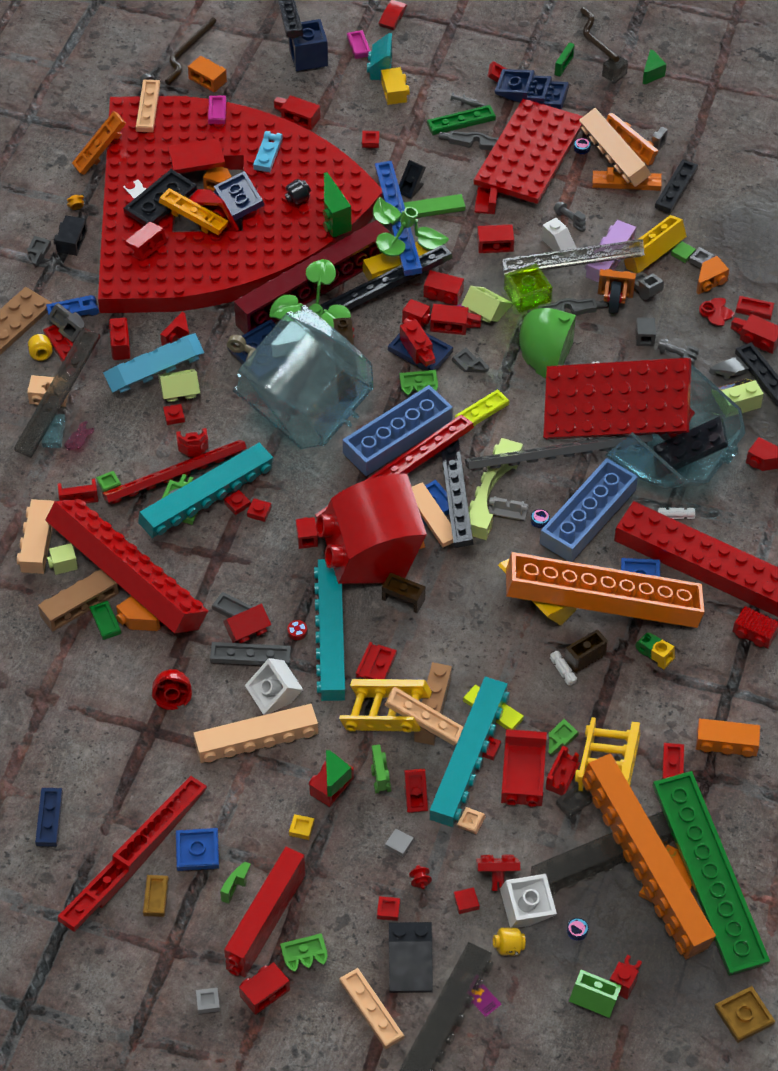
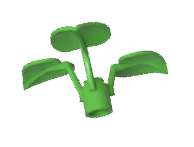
M381 197L377 199L374 205L373 217L375 220L379 221L382 225H389L390 223L395 225L399 221L402 225L396 237L390 233H381L376 239L378 249L387 256L395 257L404 252L405 243L398 239L404 227L410 228L414 225L415 236L418 237L419 245L427 250H433L447 243L449 238L429 227L418 228V219H416L418 212L413 207H406L401 213L396 207L385 202Z
M326 259L315 261L306 269L307 279L312 283H318L315 304H312L307 310L302 303L298 304L296 296L283 295L273 303L269 314L270 318L282 321H295L301 316L303 309L305 315L309 316L311 323L318 324L321 322L325 327L334 330V318L351 317L350 311L343 305H332L328 310H323L319 305L321 283L330 285L336 277L334 265Z

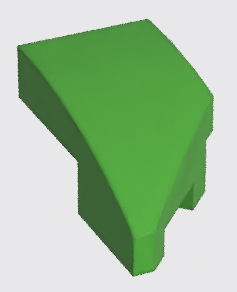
M565 719L549 732L550 756L559 752L562 746H567L579 735V732Z
M242 863L228 877L220 891L222 902L230 903L237 884L246 886V875L250 869V863Z

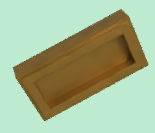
M147 875L143 916L165 917L168 876Z

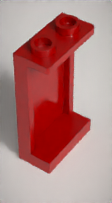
M506 729L501 803L508 805L520 804L529 807L542 806L547 732Z

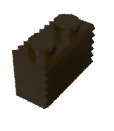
M596 629L565 648V661L574 673H577L584 669V667H587V665H590V663H593V661L596 662L597 659L599 660L606 656L608 640Z

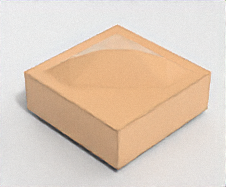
M466 807L457 826L477 834L486 816L484 813Z

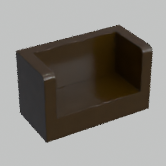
M390 573L382 586V600L386 601L390 594L414 604L413 612L418 613L425 601L426 586Z

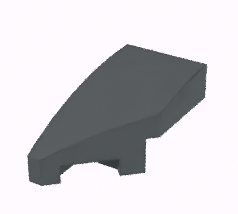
M37 236L33 237L27 251L34 266H38L51 246L50 240Z
M467 348L452 358V361L464 372H487L490 368L480 357L476 358Z
M734 357L712 366L709 373L721 374L724 377L723 379L728 380L731 375L746 374L749 368L739 357Z

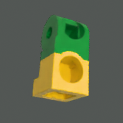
M645 633L635 644L636 649L642 655L656 661L658 667L663 670L675 659V646L651 633Z

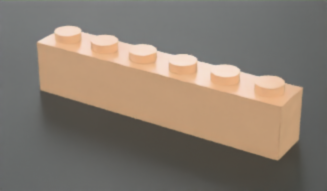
M596 108L579 120L586 136L589 134L591 142L594 145L598 144L597 148L602 154H607L605 156L610 164H615L614 168L619 174L623 173L622 177L627 183L631 182L636 187L652 175L644 162Z
M307 704L194 732V742L200 763L213 762L216 759L233 757L236 754L249 753L264 747L270 748L276 744L290 743L304 737L310 738L318 734V722L312 704Z

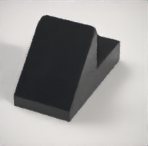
M412 160L408 161L399 183L402 195L412 199L422 188L424 183L420 181L426 169L425 166Z

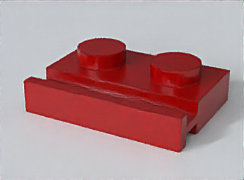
M369 642L356 671V678L386 679L397 655V650L382 645L376 646Z

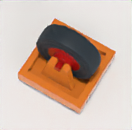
M600 269L598 294L604 295V301L609 302V313H618L619 303L625 304L626 297L633 298L636 273Z

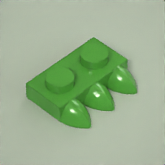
M436 370L399 373L401 391L408 396L412 391L419 392L428 385L435 391L438 389Z
M322 933L280 944L285 966L293 972H296L299 963L310 968L313 959H316L322 965L327 960V950Z

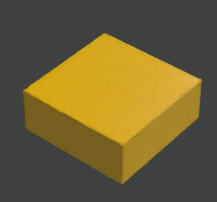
M294 814L289 829V836L309 840L314 826V818Z

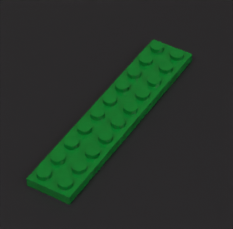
M690 771L654 781L652 786L703 913L716 934L714 940L728 975H734L769 964L770 959L693 772Z

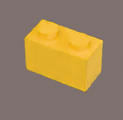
M401 67L381 70V84L387 105L406 103L407 95H410L409 86L406 85V75L402 74Z

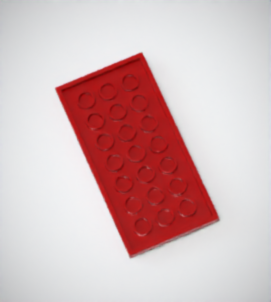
M522 99L475 176L474 185L491 189L492 186L498 188L497 192L538 204L582 127L579 120L583 116Z
M673 358L547 366L543 438L548 440L689 433L691 359Z

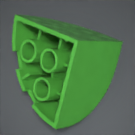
M539 308L530 311L524 317L520 329L519 346L525 362L528 365L530 364L540 376L546 378L547 366L564 365L573 345L576 315L552 308Z

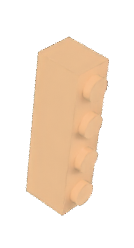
M31 499L30 507L26 509V518L28 519L23 524V533L25 534L24 538L21 537L20 539L21 553L17 554V565H20L22 573L44 574L53 531V527L45 519L54 501Z

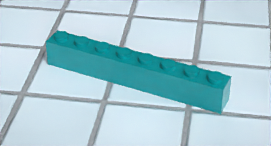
M259 442L140 511L138 523L151 538L162 535L172 526H178L187 517H193L198 511L208 508L216 500H222L233 490L237 491L245 483L252 482L262 473L266 474L272 468L273 456Z
M318 559V567H314V579H318V583H315V595H319V599H315V611H319V615H315V625L320 629V631L316 632V643H320V648H316V660H320V665H316L317 677L321 676V681H317V693H321V701H344L345 670L342 584H338L334 568H328L325 559Z
M484 677L431 805L430 820L450 827L454 826L456 820H460L463 811L461 809L462 804H466L470 792H468L470 786H474L476 780L475 772L477 769L480 770L483 763L482 753H487L490 741H488V738L494 736L497 727L495 725L496 719L500 720L502 717V704L508 702L510 692L507 691L508 683Z

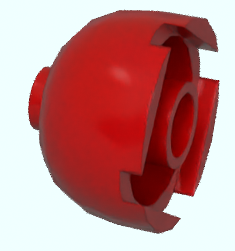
M168 669L158 674L154 679L152 698H154L159 707L166 710L178 709L177 706L183 704L185 706L191 700L192 686L189 678L183 672L176 669Z

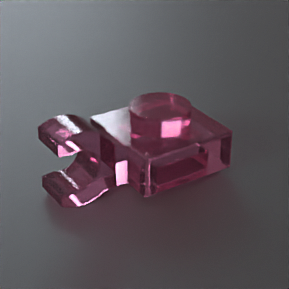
M87 421L81 422L77 431L73 432L64 444L68 450L81 448L85 443L87 435L94 432L93 427L88 430L86 429Z

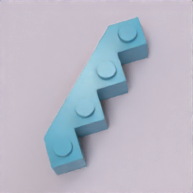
M196 333L184 336L173 343L163 345L152 352L135 357L126 363L123 362L103 372L112 393L116 391L123 393L128 391L130 385L136 382L143 381V383L153 380V375L159 372L166 371V373L176 370V365L186 361L193 363L199 360V356L204 351Z

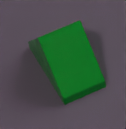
M651 49L643 74L642 84L645 85L665 77L666 63Z
M326 750L327 797H332L352 778V767L331 750Z

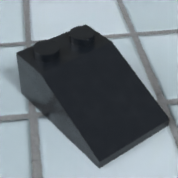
M389 922V993L433 992L432 922Z

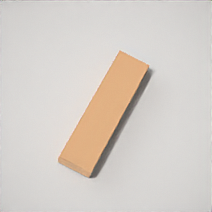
M143 80L136 132L154 131L160 80Z
M423 482L412 486L420 515L440 545L445 547L452 544L451 523Z
M392 688L385 703L386 707L402 716L414 717L419 726L453 746L457 744L463 726L398 688Z
M358 968L339 978L340 983L385 1049L404 1039V1034Z

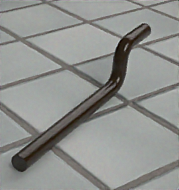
M582 7L580 12L588 18L583 29L584 37L614 62H618L619 56L589 32L594 24V15L588 9Z
M214 17L206 22L171 55L169 62L176 70L165 79L167 85H170L182 73V66L176 61L177 58L217 22Z

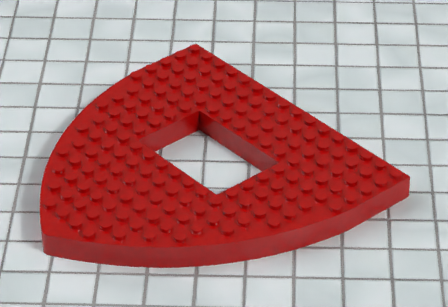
M141 96L110 97L109 116L115 111L126 124L120 131L122 134L120 138H114L107 147L98 288L100 313L179 312L236 301L252 290L266 284L269 280L278 277L283 272L292 269L297 264L306 261L311 256L320 253L325 248L334 245L339 240L365 227L373 218V208L379 197L382 198L381 187L344 152L312 131L276 115L226 102L225 124H208L209 99L189 96H159L154 131L136 132ZM265 131H270L271 134H283L282 143L271 172L253 169V164ZM219 138L225 160V166L223 167L228 170H244L265 206L243 216V231H222L219 235L208 231V233L203 231L174 232L175 216L171 214V211L156 224L164 229L167 242L143 261L131 255L129 251L132 248L128 247L125 241L144 227V225L124 213L123 208L134 198L123 186L127 189L135 188L133 181L139 180L143 184V188L147 189L170 169L173 170L168 146ZM325 172H328L351 205L352 231L336 237H332L329 232H326L323 226V222H325L323 215ZM296 179L305 180L311 189L310 197L299 205H295L293 202L289 203L284 196L287 193L285 190L286 186Z

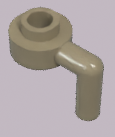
M231 335L228 339L227 347L236 353L247 352L248 356L245 365L251 367L257 350L247 345L246 340L241 335Z

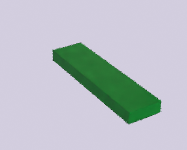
M487 105L427 120V126L433 136L440 132L445 133L495 121L496 115L491 106Z

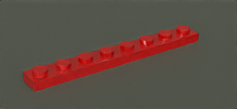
M242 440L234 441L103 492V498L107 502L117 503L122 500L121 497L127 495L129 497L139 494V490L144 488L146 490L153 489L157 486V483L162 481L163 483H168L170 480H174L173 477L188 475L191 473V470L196 468L198 470L208 467L209 463L222 462L229 455L236 456L242 453V450L247 449L246 444Z

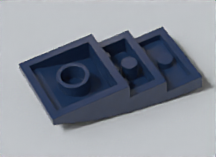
M502 69L495 94L520 103L522 99L562 109L569 89V83L552 81L551 76H536L534 70Z

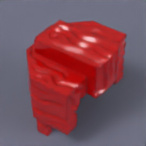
M203 428L202 433L199 435L197 432L186 433V436L183 437L181 431L176 432L179 452L188 457H196L208 450L209 444L206 428Z

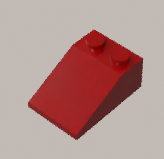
M197 189L189 198L193 202L228 220V226L223 231L239 230L224 200L210 189Z

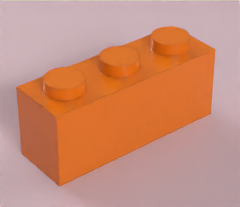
M699 718L696 750L757 757L760 725Z

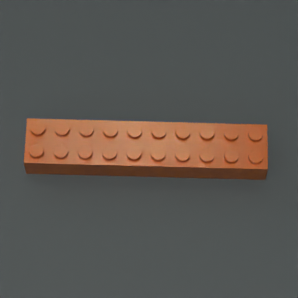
M515 552L511 553L506 567V597L698 628L704 615L702 584Z
M609 753L589 762L582 778L583 786L592 794L595 807L601 810L604 823L610 826L615 842L621 845L625 860L633 866L636 879L638 881L641 880L645 895L654 903L655 912L658 917H662L668 935L674 938L677 951L680 955L683 954L687 960L707 950L715 939L716 934L612 754Z

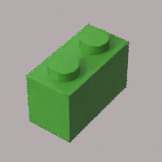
M580 970L569 1002L610 1018L621 985Z

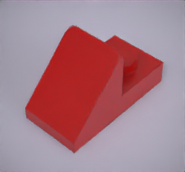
M181 312L160 334L162 346L189 335L184 312Z
M425 769L404 770L407 812L428 811Z

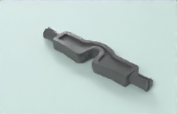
M451 131L450 133H439V139L449 140V144L468 148L472 146L473 142L478 141L481 150H492L499 139L489 137L480 132L464 133Z
M565 298L556 303L538 305V309L552 308L565 312V308H569L572 314L577 316L596 312L597 308L607 307L608 304L604 300L595 301V298L582 300Z

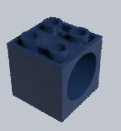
M321 19L301 22L303 36L298 38L289 37V51L295 70L300 71L328 66V41Z

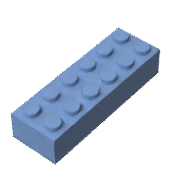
M428 385L344 438L343 454L365 476H368L453 420V407Z
M606 458L541 529L540 544L567 561L572 562L636 491L638 476Z

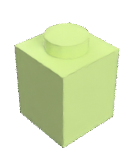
M72 543L49 548L50 556L47 557L49 568L54 569L55 575L78 569Z

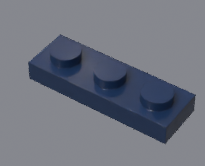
M41 788L35 840L36 846L57 847L63 796L62 788Z

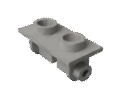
M494 496V498L490 497L488 510L490 514L525 521L528 504L524 503V501L511 500L510 502L507 499Z

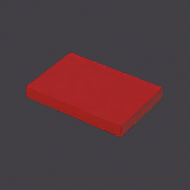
M219 138L168 146L173 170L179 174L225 166Z

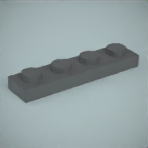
M212 642L210 663L263 665L270 658L284 660L287 666L290 667L291 646Z

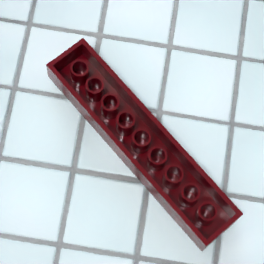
M375 220L360 230L353 232L348 237L339 240L334 245L325 248L320 253L311 256L306 261L297 264L292 269L283 272L278 277L269 280L266 284L252 290L245 296L238 298L234 301L236 326L246 334L270 319L276 323L279 319L270 318V309L273 303L283 295L296 296L298 304L302 303L304 306L315 300L318 283H312L306 277L307 267L315 261L321 259L329 260L336 270L335 280L330 285L321 283L320 296L362 273L363 260L382 253L376 245L378 235L390 232L379 221Z

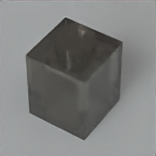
M619 56L618 62H614L609 58L603 63L602 76L613 83H616L627 74L628 60Z

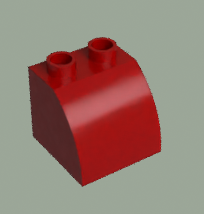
M407 474L379 476L346 488L331 498L325 513L319 514L316 520L317 534L319 537H325L327 544L325 550L326 565L328 568H334L338 584L384 583L390 573L406 578L427 535Z

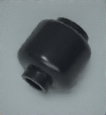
M296 179L286 186L285 190L287 193L284 196L289 203L293 202L295 205H299L310 197L311 189L305 180Z

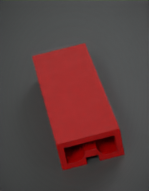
M288 847L284 848L224 949L225 958H227L225 961L226 969L232 975H240L245 978L305 877L304 854Z

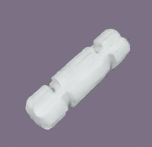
M658 508L659 513L672 519L695 518V508H687V510H684V508H669V510Z
M559 651L551 653L550 659L553 664H556L555 667L561 676L565 678L564 680L567 685L575 684L577 677L571 672V668L565 659L562 658Z

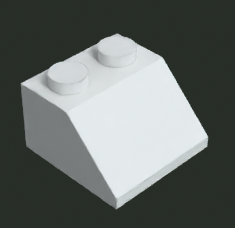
M270 658L267 659L245 685L263 715L270 714L291 704L303 691V688L285 661Z
M546 874L506 880L500 888L510 928L531 926L557 914Z

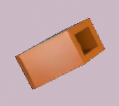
M718 256L702 263L696 292L698 295L718 285H723L728 281L729 268Z

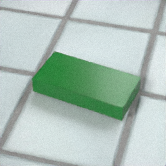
M568 43L555 62L554 75L560 77L574 57L575 45L573 43Z
M108 600L89 607L103 640L122 634Z

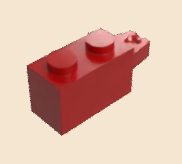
M292 95L288 99L276 97L274 100V108L281 112V118L308 130H312L320 119V105Z
M433 304L430 332L466 335L467 328H480L482 316L470 313L469 307Z
M753 314L750 315L748 320L735 317L731 322L730 329L741 335V341L747 344L752 342L755 347L771 354L777 348L778 325Z
M415 319L400 325V341L416 364L422 362L425 366L434 364L433 344L418 321Z

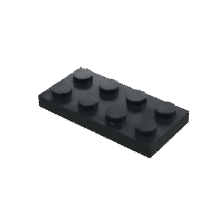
M170 169L123 208L124 213L144 226L149 222L157 224L172 211L170 208L159 203L160 197L169 188L188 198L197 190V185Z
M719 416L689 430V433H682L654 446L658 474L662 477L728 447L722 417Z

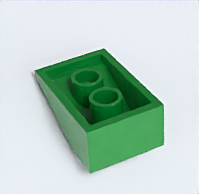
M325 172L323 210L325 222H323V226L326 232H329L332 237H336L352 231L351 205L328 172Z

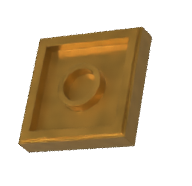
M752 986L716 1003L714 1007L737 1043L775 1025L774 1018Z

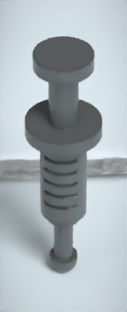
M452 92L450 101L454 99L461 101V105L464 103L474 107L487 106L478 100L465 97V94H463V97H459Z

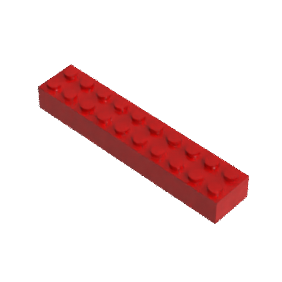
M83 500L54 501L45 519L46 522L172 632L180 633L199 630L208 613L202 602L194 599L188 590L180 587L174 578L166 575L161 567L152 563L147 555L137 550V547L129 543L123 534L116 532L110 523L102 520L99 514L87 507Z
M635 501L632 502L616 526L615 542L652 559L660 560L661 563L778 617L777 566Z

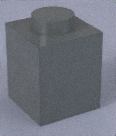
M637 318L636 346H654L656 338L655 318Z

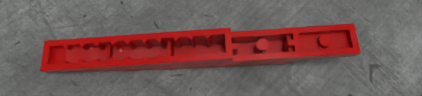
M190 776L112 855V861L58 915V921L75 932L98 907L103 908L181 821L207 789V786Z

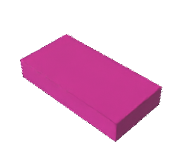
M363 30L347 33V39L355 59L368 57V52L371 50Z
M209 96L208 124H225L226 96Z

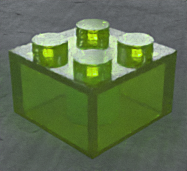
M537 263L504 275V290L519 313L551 302L553 287Z

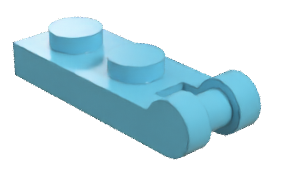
M265 131L253 164L254 170L271 172L282 143L283 134H271L270 131Z

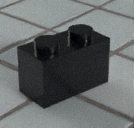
M65 215L63 222H60L58 235L54 236V245H56L58 253L78 255L87 233L86 219Z

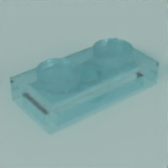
M65 414L46 415L42 439L43 447L61 448L66 421Z

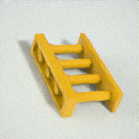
M352 679L350 687L356 695V700L351 715H340L339 717L346 730L420 732L421 728L414 717L396 716L397 712L390 708L387 716L377 715L382 699L388 698L393 687L398 688L418 701L421 698H430L432 691L425 680ZM375 697L369 716H359L364 698Z
M592 717L590 725H587L585 730L587 740L580 770H576L575 782H578L579 791H583L584 788L582 778L588 763L596 760V758H590L592 751L622 754L624 760L621 759L616 761L630 785L640 740V723L632 722L631 729L627 731L596 728V718ZM595 736L624 739L628 743L623 746L594 743Z

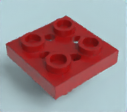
M511 854L502 855V858H494L493 855H480L481 859H476L478 871L492 872V891H498L497 882H499V890L504 884L505 871H520L519 859Z

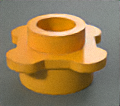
M72 195L67 199V206L72 210L82 208L84 206V196Z

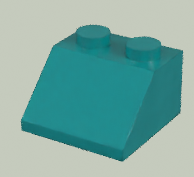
M388 33L372 44V51L368 52V61L370 63H367V73H370V80H381V70L391 69L392 33Z

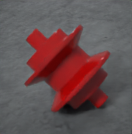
M417 865L409 873L410 878H413L411 885L425 889V886L432 881V878L427 876L430 870Z

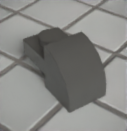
M642 271L636 274L634 289L639 291L641 299L646 300L663 291L664 281L653 273L647 275Z
M59 303L53 307L47 317L48 320L60 328L59 332L72 342L84 327V321L78 313L74 312L72 314Z

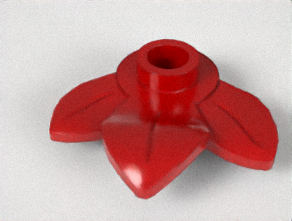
M713 298L711 301L703 302L699 307V313L716 326H724L725 321L730 320L735 315V312L725 307L726 299Z

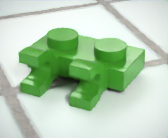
M372 745L373 764L371 765L372 776L376 777V782L374 783L375 794L386 789L387 792H391L386 754L381 752L380 745Z

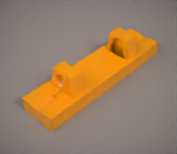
M170 188L159 199V203L172 210V215L178 217L180 214L199 224L201 231L205 233L211 231L219 235L228 226V220Z

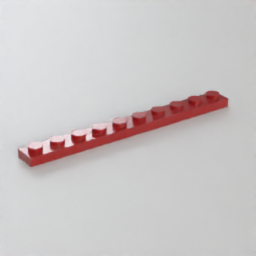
M462 414L368 479L384 475L410 473L474 428L473 422ZM327 507L315 514L316 520L319 514L325 513Z

